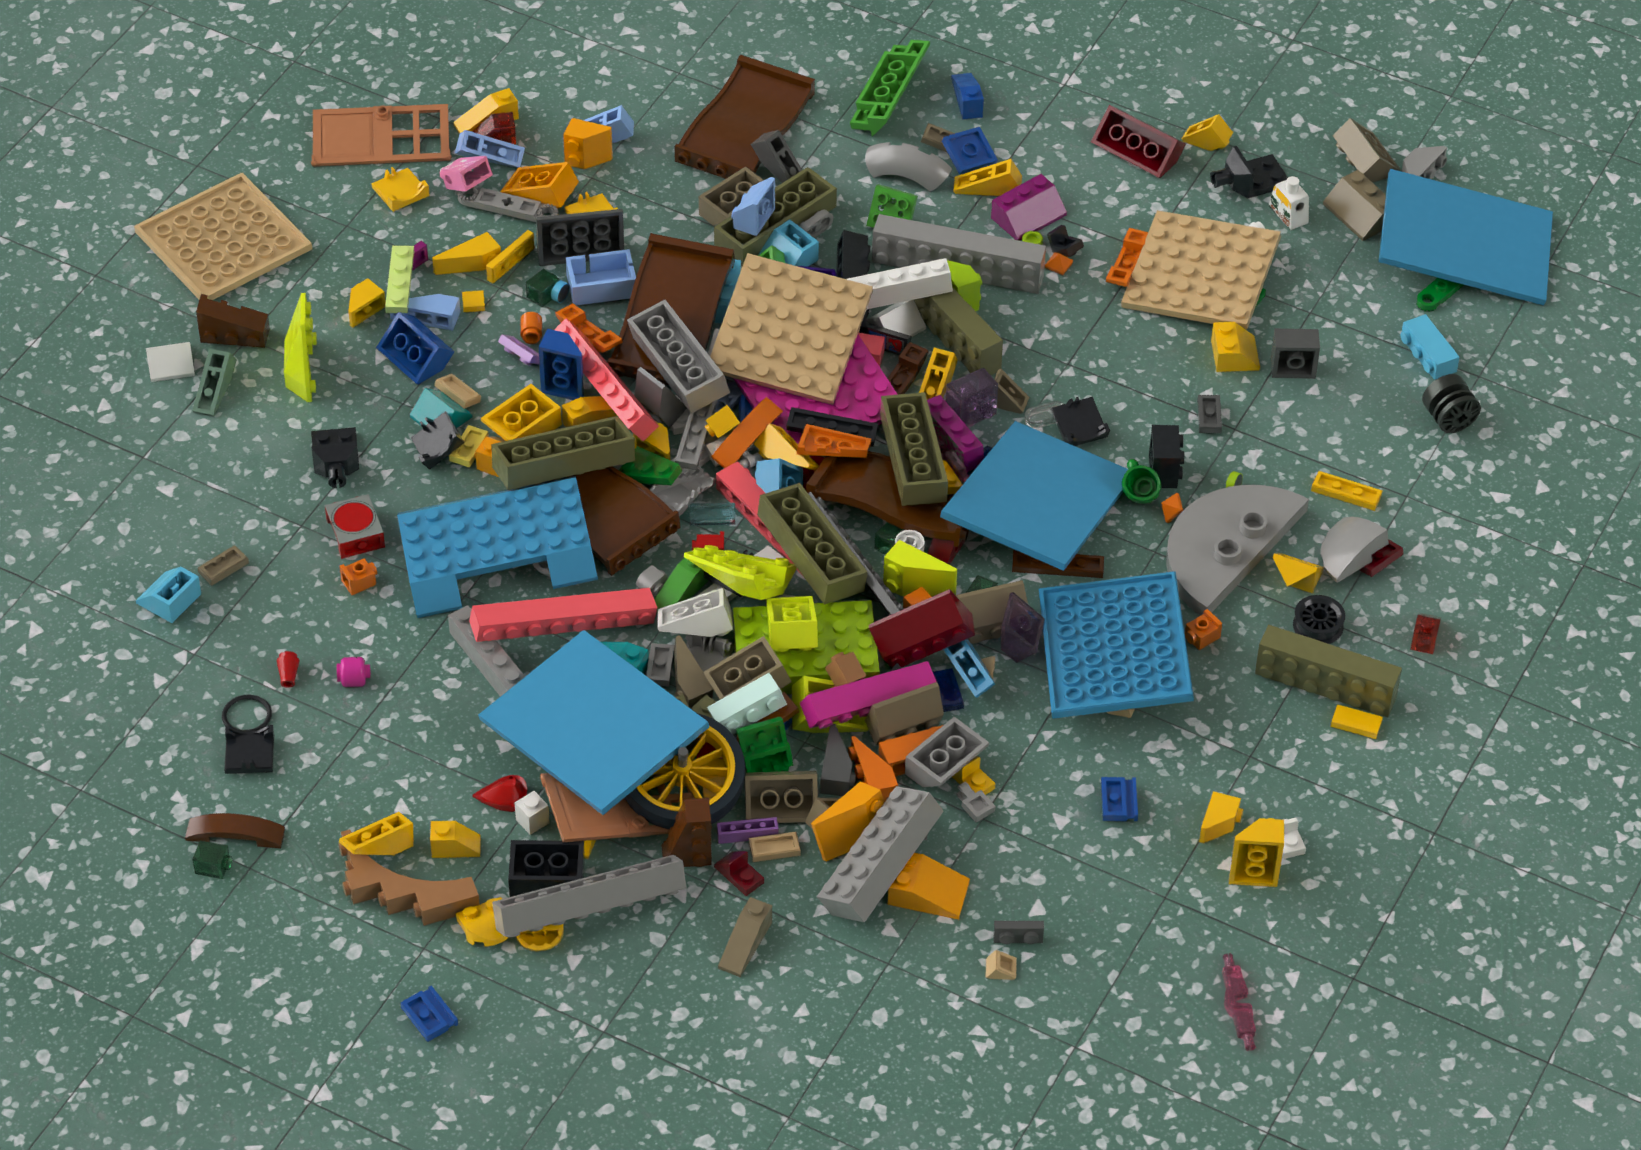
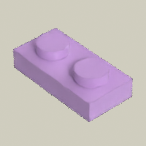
M501 335L498 342L505 346L504 350L512 355L517 354L520 356L519 360L529 366L532 363L539 365V353L513 336Z

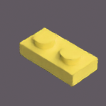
M468 425L461 436L464 444L449 455L450 462L470 468L476 459V449L484 438L489 436V431Z

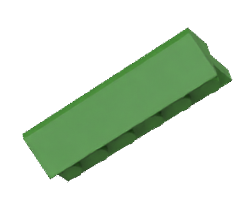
M910 40L907 46L893 45L891 51L884 52L856 101L857 111L850 121L851 129L870 130L873 137L887 123L929 48L930 41Z

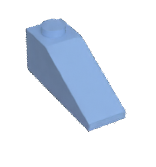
M622 105L584 120L612 127V143L633 136L634 121Z
M464 130L459 134L455 154L464 157L487 156L490 163L518 168L521 166L525 148Z
M434 294L409 298L408 313L405 314L415 316L425 326L453 331L460 315L459 297ZM390 313V319L394 320L397 313Z

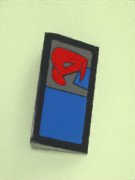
M873 324L869 325L866 330V334L885 337L884 351L897 355L902 353L912 338L910 335Z

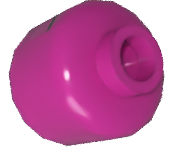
M344 657L340 663H337V682H341L344 687H363L366 679L371 678L370 664H365L363 657Z

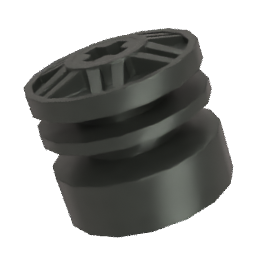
M1457 374L1441 376L1433 381L1423 393L1422 402L1445 433H1456L1464 430L1480 414L1481 405L1469 390L1462 377Z

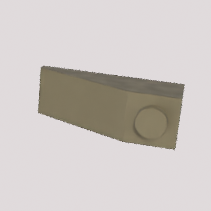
M680 635L676 636L674 645L675 696L684 695L691 709L705 695L713 698L714 690Z
M752 897L749 898L737 919L719 962L718 969L741 977L772 924V905Z

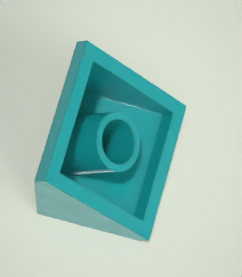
M424 388L410 413V418L419 425H421L419 423L421 421L427 425L426 417L434 420L446 411L456 428L470 420L473 414L461 407L442 391Z

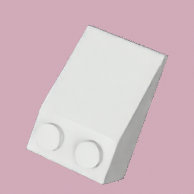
M724 588L658 609V630L661 632L707 637L728 634L733 630V611Z

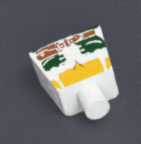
M1291 176L1287 180L1277 183L1273 188L1269 207L1290 230L1308 224L1309 197L1299 185V179Z

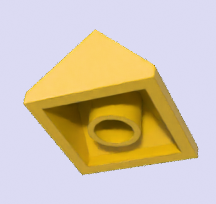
M1274 553L1273 559L1287 587L1291 586L1313 593L1324 567L1283 553Z

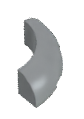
M890 142L879 143L868 147L865 155L867 168L873 178L881 175L903 176L919 183L929 192L941 185L952 170L946 162L935 154L931 153L928 155L919 151V147L902 143L901 146L891 145Z

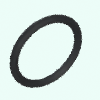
M256 695L235 697L225 705L222 711L224 725L233 727L227 720V712L234 703L244 699H252L261 702L267 710L265 721L254 729L241 731L260 730L268 725L272 717V710L268 702Z

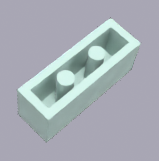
M767 673L707 708L712 718L725 726L734 735L736 733L735 729L751 725L784 707L787 703L780 688L770 673Z

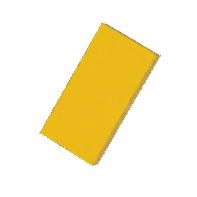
M1337 704L1330 727L1376 739L1383 717Z

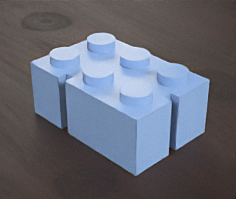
M630 249L589 254L590 273H586L585 255L566 257V276L570 285L572 303L576 306L630 299L636 280Z

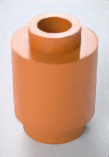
M526 312L520 318V334L525 343L535 344L542 337V317L536 312Z

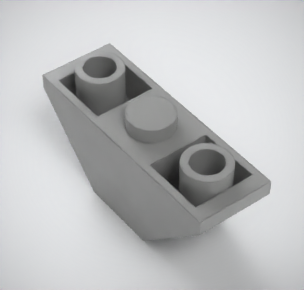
M1447 147L1415 148L1404 159L1402 172L1432 179L1439 168H1443L1447 162Z

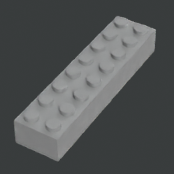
M882 214L878 215L873 229L872 262L901 268L946 258L949 261L970 265L976 273L980 274L984 284L1039 294L1044 278L1046 246Z

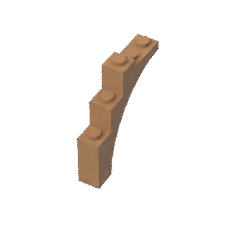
M351 830L342 831L341 837L352 833ZM338 843L341 856L347 857V861H345L347 869L345 871L346 881L342 882L345 895H350L353 904L378 898L380 906L386 907L388 915L413 908L416 918L421 917L424 926L456 917L455 913L467 907H474L480 904L479 894L472 877L448 881L410 878L379 865L368 855L352 854L342 844Z

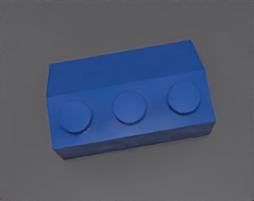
M402 312L397 313L376 347L416 384H420L442 371L455 352L415 316Z
M547 329L539 345L541 392L570 400L584 397L581 351L568 333Z

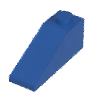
M972 73L951 75L962 120L982 118L984 98L980 85Z

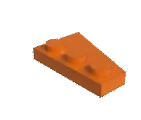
M806 424L797 447L796 455L866 458L872 439Z

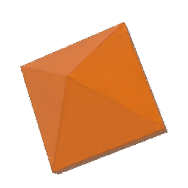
M1054 253L1045 264V268L1064 275L1073 264V260L1062 254Z
M1175 493L1161 503L1166 523L1171 522L1183 511L1179 493Z

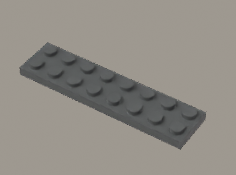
M811 492L808 493L867 570L866 584L888 614L892 615L903 610L902 605L897 602L890 589L885 586L878 573L873 570L869 561L861 554L857 545L852 542L845 529L840 526L838 520L828 510L821 497L819 496L816 499Z

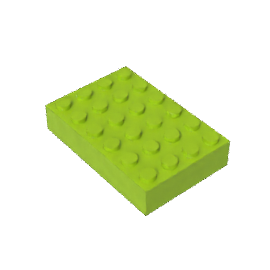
M872 600L831 602L828 604L814 603L817 617L818 647L808 651L799 650V648L789 649L785 652L773 650L791 680V683L780 689L782 693L785 692L786 694H792V685L803 676L831 680L825 667L832 662L831 658L841 652L844 655L854 652L866 674L864 679L880 675L877 645L869 630V624L874 623ZM767 606L733 608L735 653L763 636L770 645Z

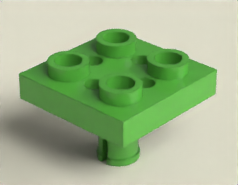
M877 184L866 226L874 228L879 214L912 220L918 196Z

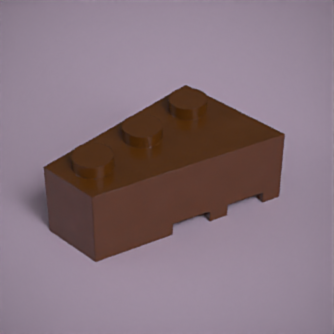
M201 293L196 310L200 343L265 348L270 331L268 314L241 306L239 309L227 305L228 301L221 300V302L207 299L208 295Z
M709 798L685 799L675 817L676 822L674 826L670 827L668 831L669 836L667 840L663 841L661 845L662 857L675 855L683 860L684 867L712 865Z

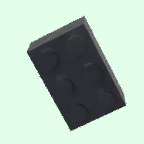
M511 840L508 876L509 896L513 897L584 878V841Z

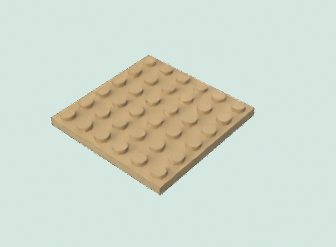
M243 173L231 177L134 226L135 233L199 300L201 293L208 295L207 299L214 300L313 249L312 243Z
M1157 210L1146 237V242L1142 247L1133 270L1130 283L1124 293L1121 306L1126 309L1213 324V322H1236L1247 330L1279 244L1281 232Z
M747 253L710 357L724 376L833 405L870 301L873 286Z

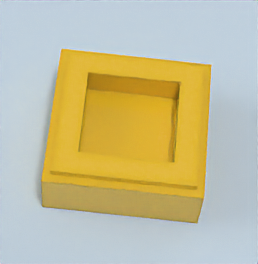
M483 290L462 292L463 312L485 311Z

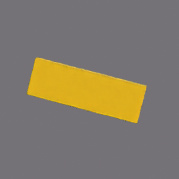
M527 230L486 265L487 281L492 284L495 283L535 249L533 232Z
M1318 471L1311 487L1312 492L1373 511L1376 510L1383 490L1322 471Z

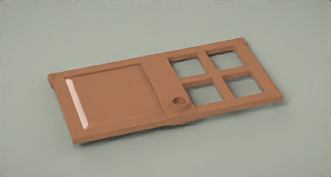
M448 104L381 105L363 108L313 110L312 167L451 161ZM440 112V129L420 130L419 113ZM392 114H413V130L392 131ZM440 136L441 153L420 154V137ZM413 137L414 154L393 155V138Z
M549 773L540 774V779L543 787L546 789L562 842L668 834L669 829L656 825L649 826L648 821L643 816L638 815L629 806L625 798L602 815ZM652 774L654 779L661 776V774ZM693 782L697 790L699 791L697 784ZM665 784L657 786L659 795L652 796L654 799L658 800L666 788ZM686 786L688 793H683L682 802L685 799H695L688 786ZM680 793L669 794L663 803L672 806L671 803L680 802Z

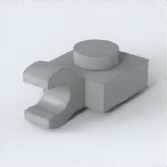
M967 782L957 786L960 791L956 795L962 801L961 807L975 822L995 812L996 806L982 790L975 793Z

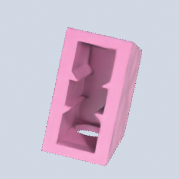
M487 156L459 158L440 170V177L444 180L446 188L457 191H468L493 175Z

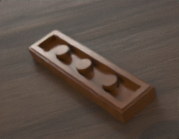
M1013 550L1012 572L1103 578L1104 556L1076 554L1063 571L1017 550Z

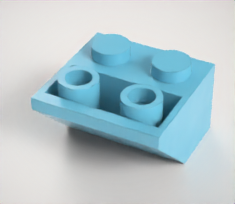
M788 220L773 230L758 254L760 255L772 245L784 253L785 263L808 267L819 260V241L792 220Z
M181 566L166 571L136 600V604L173 623L201 595L199 576Z

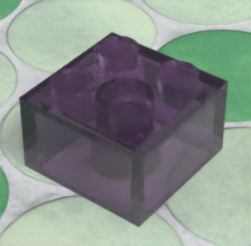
M981 368L946 384V402L967 427H972L974 424L996 415L998 383L985 368Z

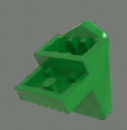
M781 716L735 729L736 740L743 752L746 773L789 771V767L794 766L790 744L787 741L784 721Z

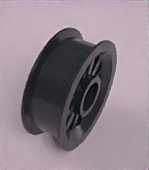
M1325 595L1305 597L1296 605L1293 629L1297 634L1331 644L1337 641L1343 633V624L1346 616L1345 610L1338 601Z

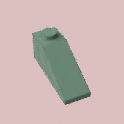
M209 348L193 412L215 416L231 382L237 361L230 352Z

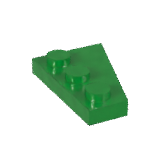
M637 446L635 448V461L622 465L619 471L639 483L671 486L681 474L682 469L678 463Z

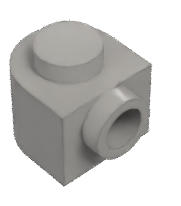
M651 565L640 574L636 581V586L639 589L650 588L653 597H655L667 581L668 576L663 570H658Z

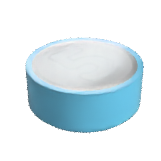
M562 280L558 281L551 291V299L562 303L569 293L570 285Z

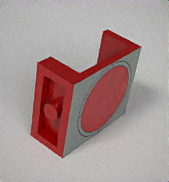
M369 494L325 505L327 523H331L336 535L341 559L385 548L384 532Z

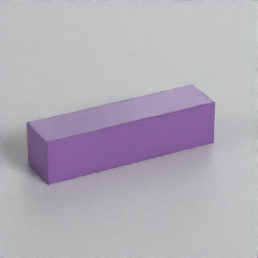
M777 817L717 823L719 844L749 841V838L779 834Z

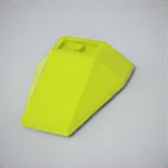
M301 293L284 340V378L286 388L306 402H312V393H316V380H311L309 354H313V345H317L316 332H312L311 302H307L306 293Z
M705 545V548H694L693 551L684 553V558L740 595L759 600L783 595L797 570V567L789 563V560L785 558H776L774 560L741 554L732 550H718V547L712 545Z

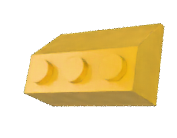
M1259 818L1235 836L1229 884L1278 886L1284 848V820Z

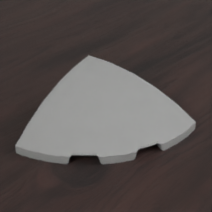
M1344 517L1327 532L1321 545V557L1327 574L1338 583L1371 563V554L1389 544L1387 529L1360 517Z

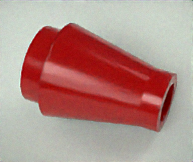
M291 651L280 653L276 660L281 686L285 688H291L295 685V678L300 663L297 654Z

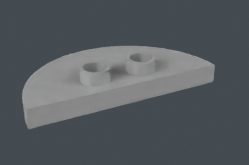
M1238 485L1210 492L1192 502L1174 522L1167 545V572L1176 571L1180 598L1200 616L1204 614L1206 609L1212 613L1307 512L1309 499L1278 487Z

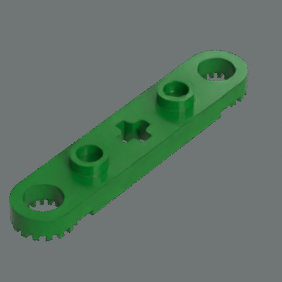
M1436 278L1418 294L1416 305L1418 308H1421L1420 310H1424V312L1426 310L1428 312L1434 311L1464 284ZM1426 298H1427V300L1430 299V301L1432 300V302H1431V303H1426V302H1424L1423 300H1424V299L1426 300Z

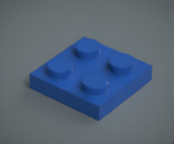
M980 127L948 135L942 139V143L959 175L996 164L998 161Z

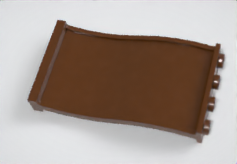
M740 55L735 69L721 91L698 114L679 144L674 146L675 162L725 179L745 166L756 173L761 161L751 144L764 133L779 130L783 136L802 112L807 101L814 96L815 79Z
M650 233L648 246L636 276L619 335L623 339V343L615 347L611 358L608 359V364L619 377L626 376L636 379L637 369L641 366L662 384L669 385L634 340L627 319L663 300L668 302L706 351L721 295L729 272L735 263L734 249Z
M868 451L866 458L825 456L806 484V492H811L816 499L820 496L825 501L838 502L859 508L901 529L915 530L921 533L922 536L954 541L955 547H958L962 540H966L969 534V529L940 517L942 509L955 494L947 495V502L902 506L891 458L880 453Z
M613 466L602 470L585 472L581 475H572L576 476L592 553L608 569V574L611 576L681 528L678 511L675 510L673 512L652 491Z

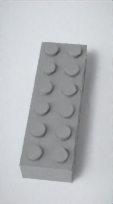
M666 300L627 319L634 340L691 414L730 393L722 371Z
M899 786L894 788L817 895V898L832 916L865 923L944 812L931 793Z

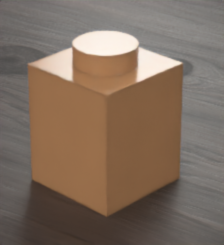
M843 652L836 654L831 658L832 662L825 667L835 687L859 681L866 677L854 652L846 655Z

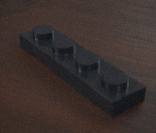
M791 407L786 425V430L803 433L806 424L871 438L872 447H874L878 432V423Z

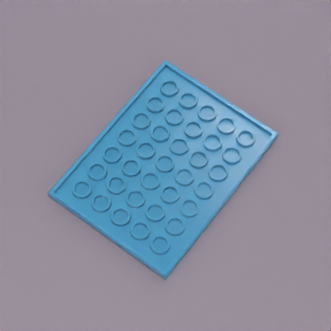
M1390 169L1387 181L1379 262L1544 305L1547 299L1553 211Z
M1014 421L942 509L940 517L1064 571L1122 495V478L1128 469Z
M1176 571L1039 589L1052 719L1194 701Z
M585 630L581 631L478 714L479 719L602 815L607 813L678 754V750L681 747L689 745L709 728L708 721Z

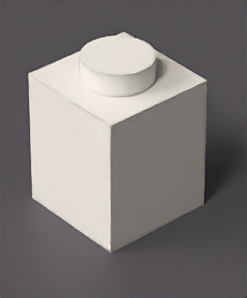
M535 791L515 802L516 821L530 835L550 823L549 806Z

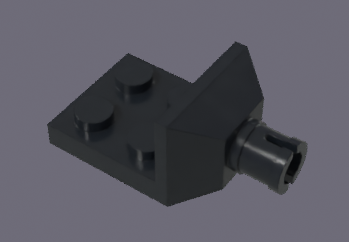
M1234 146L1225 161V168L1210 173L1212 185L1214 184V188L1229 184L1233 191L1246 198L1273 192V188L1277 183L1288 178L1273 154L1246 161L1237 146Z
M356 427L311 431L314 473L323 477H329L328 483L332 488H337L336 480H339V488L344 487L347 482L345 476L359 470Z

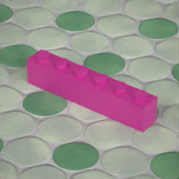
M926 661L809 694L800 702V706L810 729L818 726L819 729H824L831 726L832 722L835 721L845 723L856 715H859L860 718L866 717L873 704L935 683L936 679L929 662Z

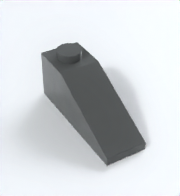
M779 130L764 133L751 144L761 163L782 183L802 171Z
M832 724L829 729L823 762L820 794L844 796L850 791V787L853 788L855 786L856 774L852 773V762L835 724Z

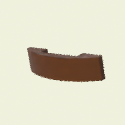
M909 342L899 355V363L887 378L898 395L907 392L922 368L929 350Z
M206 814L189 819L185 841L209 843L211 837L253 840L256 841L257 847L281 849L285 826L267 819L243 814Z

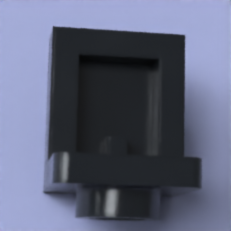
M1060 225L1047 234L1053 253L1070 257L1084 247L1082 239L1068 236L1065 225Z

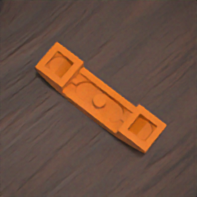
M1133 228L1128 229L1123 240V247L1115 265L1111 266L1106 282L1124 287L1129 285L1148 232Z
M573 303L555 312L556 317L561 323L567 318L581 330L598 352H606L623 343V339L611 330L604 332L588 321L585 312Z
M765 397L732 431L711 458L724 469L736 463L762 434L769 423L772 424L782 414L783 410L769 398Z

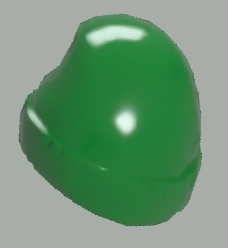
M1130 459L1127 462L1128 470L1122 478L1124 494L1128 499L1136 503L1146 504L1153 502L1158 498L1161 491L1159 475L1154 469L1139 465L1137 460Z

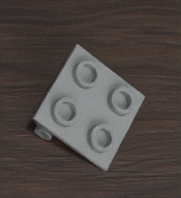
M686 634V640H688L686 645L703 672L731 656L735 647L732 642H729V639Z

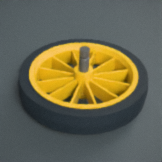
M697 713L708 721L709 728L697 737L700 740L689 756L687 748L681 747L678 750V756L675 755L654 773L662 774L661 776L642 785L640 784L625 797L629 806L649 823L665 829L673 827L676 822L675 817L682 806L683 787L688 786L695 799L702 798L693 782L716 794L709 800L711 824L728 814L738 801L745 781L743 752L733 734L721 723L708 716ZM705 742H708L716 749L693 761ZM720 757L723 758L726 768L701 767ZM702 776L726 777L724 785L720 787ZM670 781L658 800L647 793V791ZM674 786L680 787L679 807L663 803Z

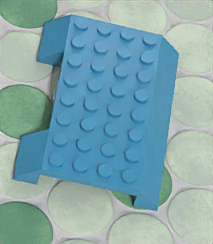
M576 476L397 514L417 618L463 608L457 584L458 579L547 561L553 589L598 580Z

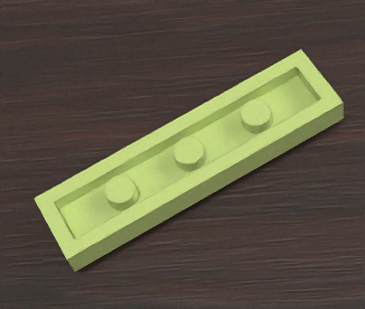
M392 246L385 304L386 313H408L414 246Z

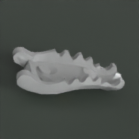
M698 467L694 474L686 476L682 473L671 486L655 484L650 491L659 497L673 512L675 510L678 511L679 516H681L702 492L715 485V479L708 472H704Z

